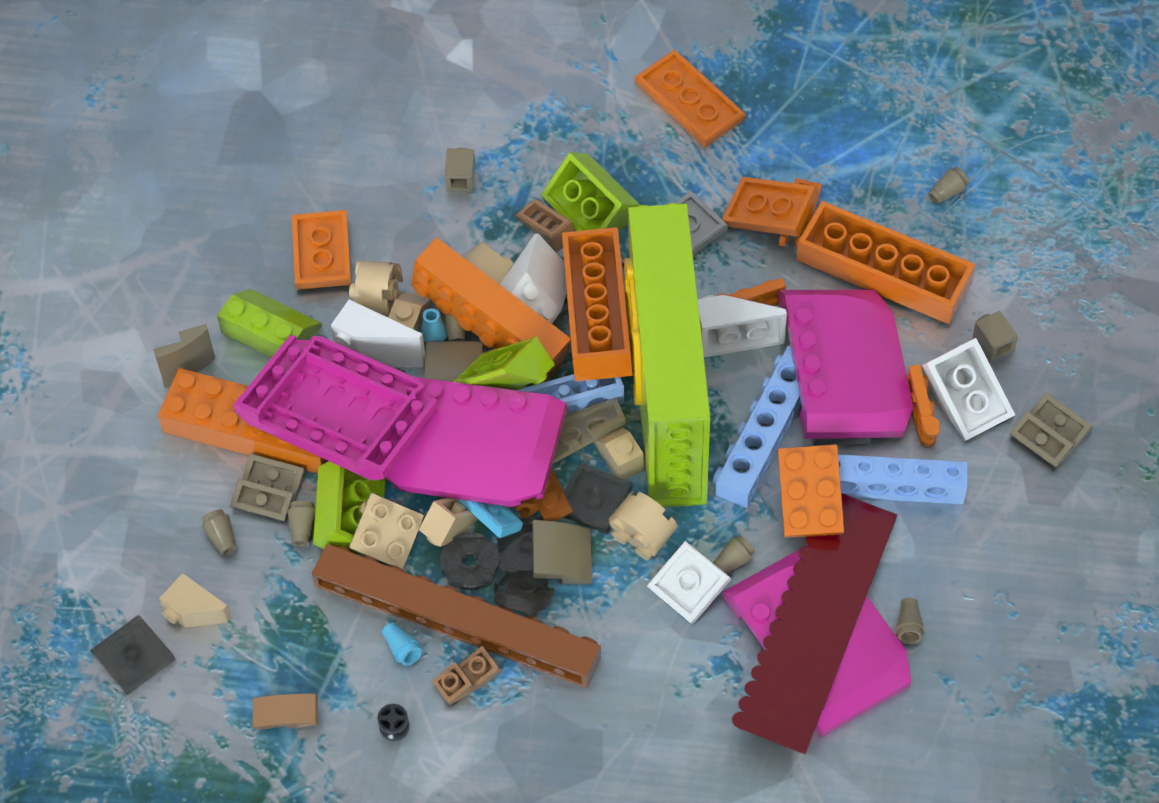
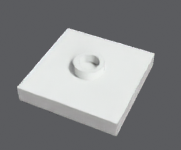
M685 541L650 581L647 587L693 625L730 582L731 578Z

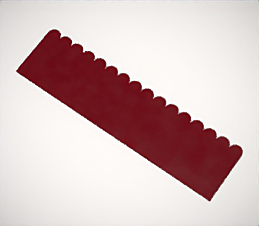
M841 493L844 534L805 537L808 546L803 547L799 553L803 561L795 563L793 569L797 575L788 579V587L791 590H787L782 594V601L786 605L777 607L775 613L780 620L772 621L769 627L774 635H768L764 638L763 644L767 650H762L757 655V660L761 665L752 668L751 676L754 680L747 682L745 685V692L749 696L740 698L738 706L743 712H737L732 716V723L735 727L802 754L807 752L898 515Z

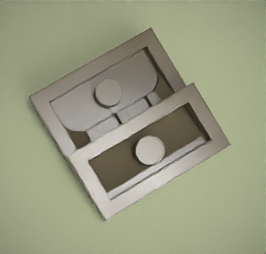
M206 324L180 331V342L153 349L165 387L171 386L178 368L198 373L215 359Z
M426 341L424 378L453 382L483 353V343Z
M1045 393L1034 408L1024 414L1009 434L1057 468L1078 447L1093 427L1051 395Z
M250 454L242 479L238 478L230 507L286 522L290 503L296 501L306 474L305 468Z
M533 520V578L562 579V584L592 585L590 529L562 522Z

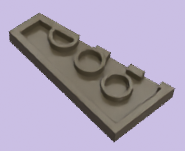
M617 397L566 414L553 464L626 424L625 416Z

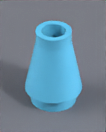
M433 308L427 309L423 313L420 333L423 334V342L425 343L426 341H444L447 337L446 327L440 314Z
M395 622L389 623L383 628L382 635L385 637L396 662L409 666L421 657L422 649L420 648V642L401 629Z

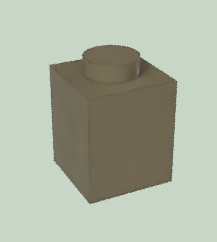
M447 148L444 175L446 191L473 192L476 168L474 149Z
M1000 311L991 315L985 314L975 322L973 338L977 339L990 362L1015 351L1018 335Z

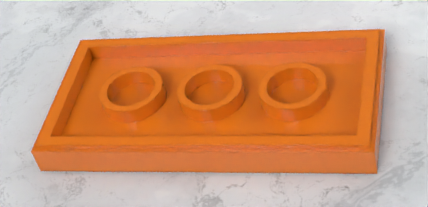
M675 49L635 76V83L704 148L745 120L746 114Z

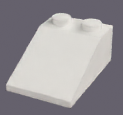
M538 233L534 234L500 285L553 324L562 310L567 294L564 261Z
M708 295L698 299L704 357L785 343L786 309L726 295Z
M348 300L331 324L334 342L390 367L424 368L425 349L422 333L354 301Z
M976 338L921 365L922 374L926 375L928 379L930 393L964 441L1015 415Z

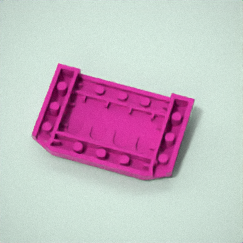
M780 290L778 301L780 308L786 309L787 313L786 324L802 404L800 419L804 439L902 438L913 410V402L894 313L876 290Z
M290 335L234 403L235 412L249 425L371 481L385 478L438 408L437 400L434 396L431 398L425 390V385L419 379L322 336H312L311 340H297L294 335Z
M415 377L425 385V390L431 398L434 396L437 400L438 408L385 476L395 488L405 492L509 507L520 505L521 501L536 497L538 500L544 497L567 412L566 402L546 394Z
M801 549L723 592V597L739 619L743 618L764 650H767L763 644L764 638L768 635H774L769 628L771 622L780 620L776 616V609L780 605H786L782 601V594L787 590H791L788 587V579L797 575L793 569L794 565L798 561H803L799 555ZM867 596L815 728L821 738L911 686L907 650Z

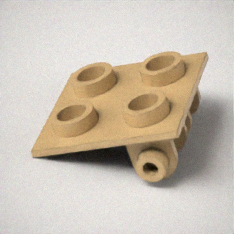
M371 493L368 501H364L360 507V512L363 514L349 548L386 564L403 569L424 515Z

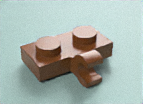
M551 468L543 498L537 500L536 497L521 501L520 505L514 506L519 511L523 520L530 518L539 510L545 521H557L573 512L553 468Z

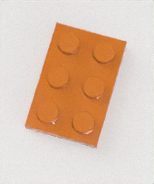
M742 177L722 220L731 228L798 237L818 195V191L815 186Z
M339 210L292 215L296 290L351 285L347 211Z
M837 445L778 449L784 538L844 534Z

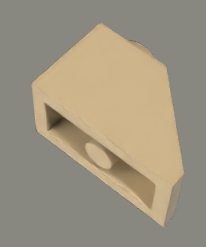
M406 291L395 299L388 318L420 332L423 313L431 308L433 302L427 297L424 298L418 294Z
M620 427L593 442L618 483L644 471V453L628 430Z
M444 498L432 503L419 531L427 536V540L430 543L441 547L455 543L478 518L457 499Z
M183 573L159 598L162 615L173 624L178 622L185 628L227 623L231 619L228 606Z

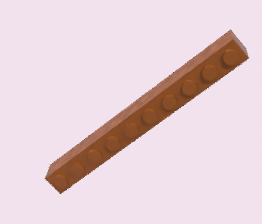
M326 544L312 571L315 587L478 648L483 646L488 652L584 688H588L601 660V645L592 638L586 636L580 638L570 634L562 627H551L542 624L539 619L533 616L524 617L515 614L513 610L506 606L497 607L491 605L479 596L473 595L470 597L464 595L452 586L445 585L443 587L437 585L425 576L418 575L416 577L410 575L398 566L391 565L389 567L383 565L371 556L364 555L362 557L356 555L344 546L338 545L335 547Z

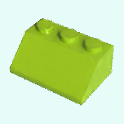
M569 152L541 194L559 214L572 221L576 231L618 227V231H620L628 224V208L640 205L588 153Z
M253 289L232 294L217 314L222 334L271 358L290 335L296 336L297 340H311V337L315 336L322 326L321 322Z
M536 336L482 353L453 382L519 390L527 384L533 383V385H537L543 382L548 377L547 372L555 364Z
M330 461L319 466L313 545L323 549L326 544L335 547L340 545L348 548L354 554H363L349 548L363 514L360 512V507L364 501H368L371 493L384 498L385 478L371 481Z

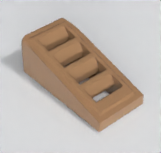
M536 198L516 214L520 222L533 233H538L556 251L563 248L562 233L575 231L572 221ZM538 211H540V213H539L538 215H536L533 219H531V217H532L535 213H537Z

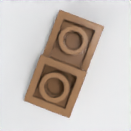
M481 646L460 664L454 662L433 679L432 682L447 703L451 705L485 685L501 673L502 669L486 648Z
M284 694L253 698V728L257 730L283 726L293 729L318 725L317 694Z

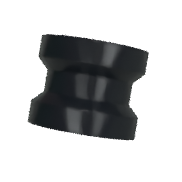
M392 703L382 707L378 712L377 720L383 738L388 741H399L408 734L410 726L407 711L404 707Z

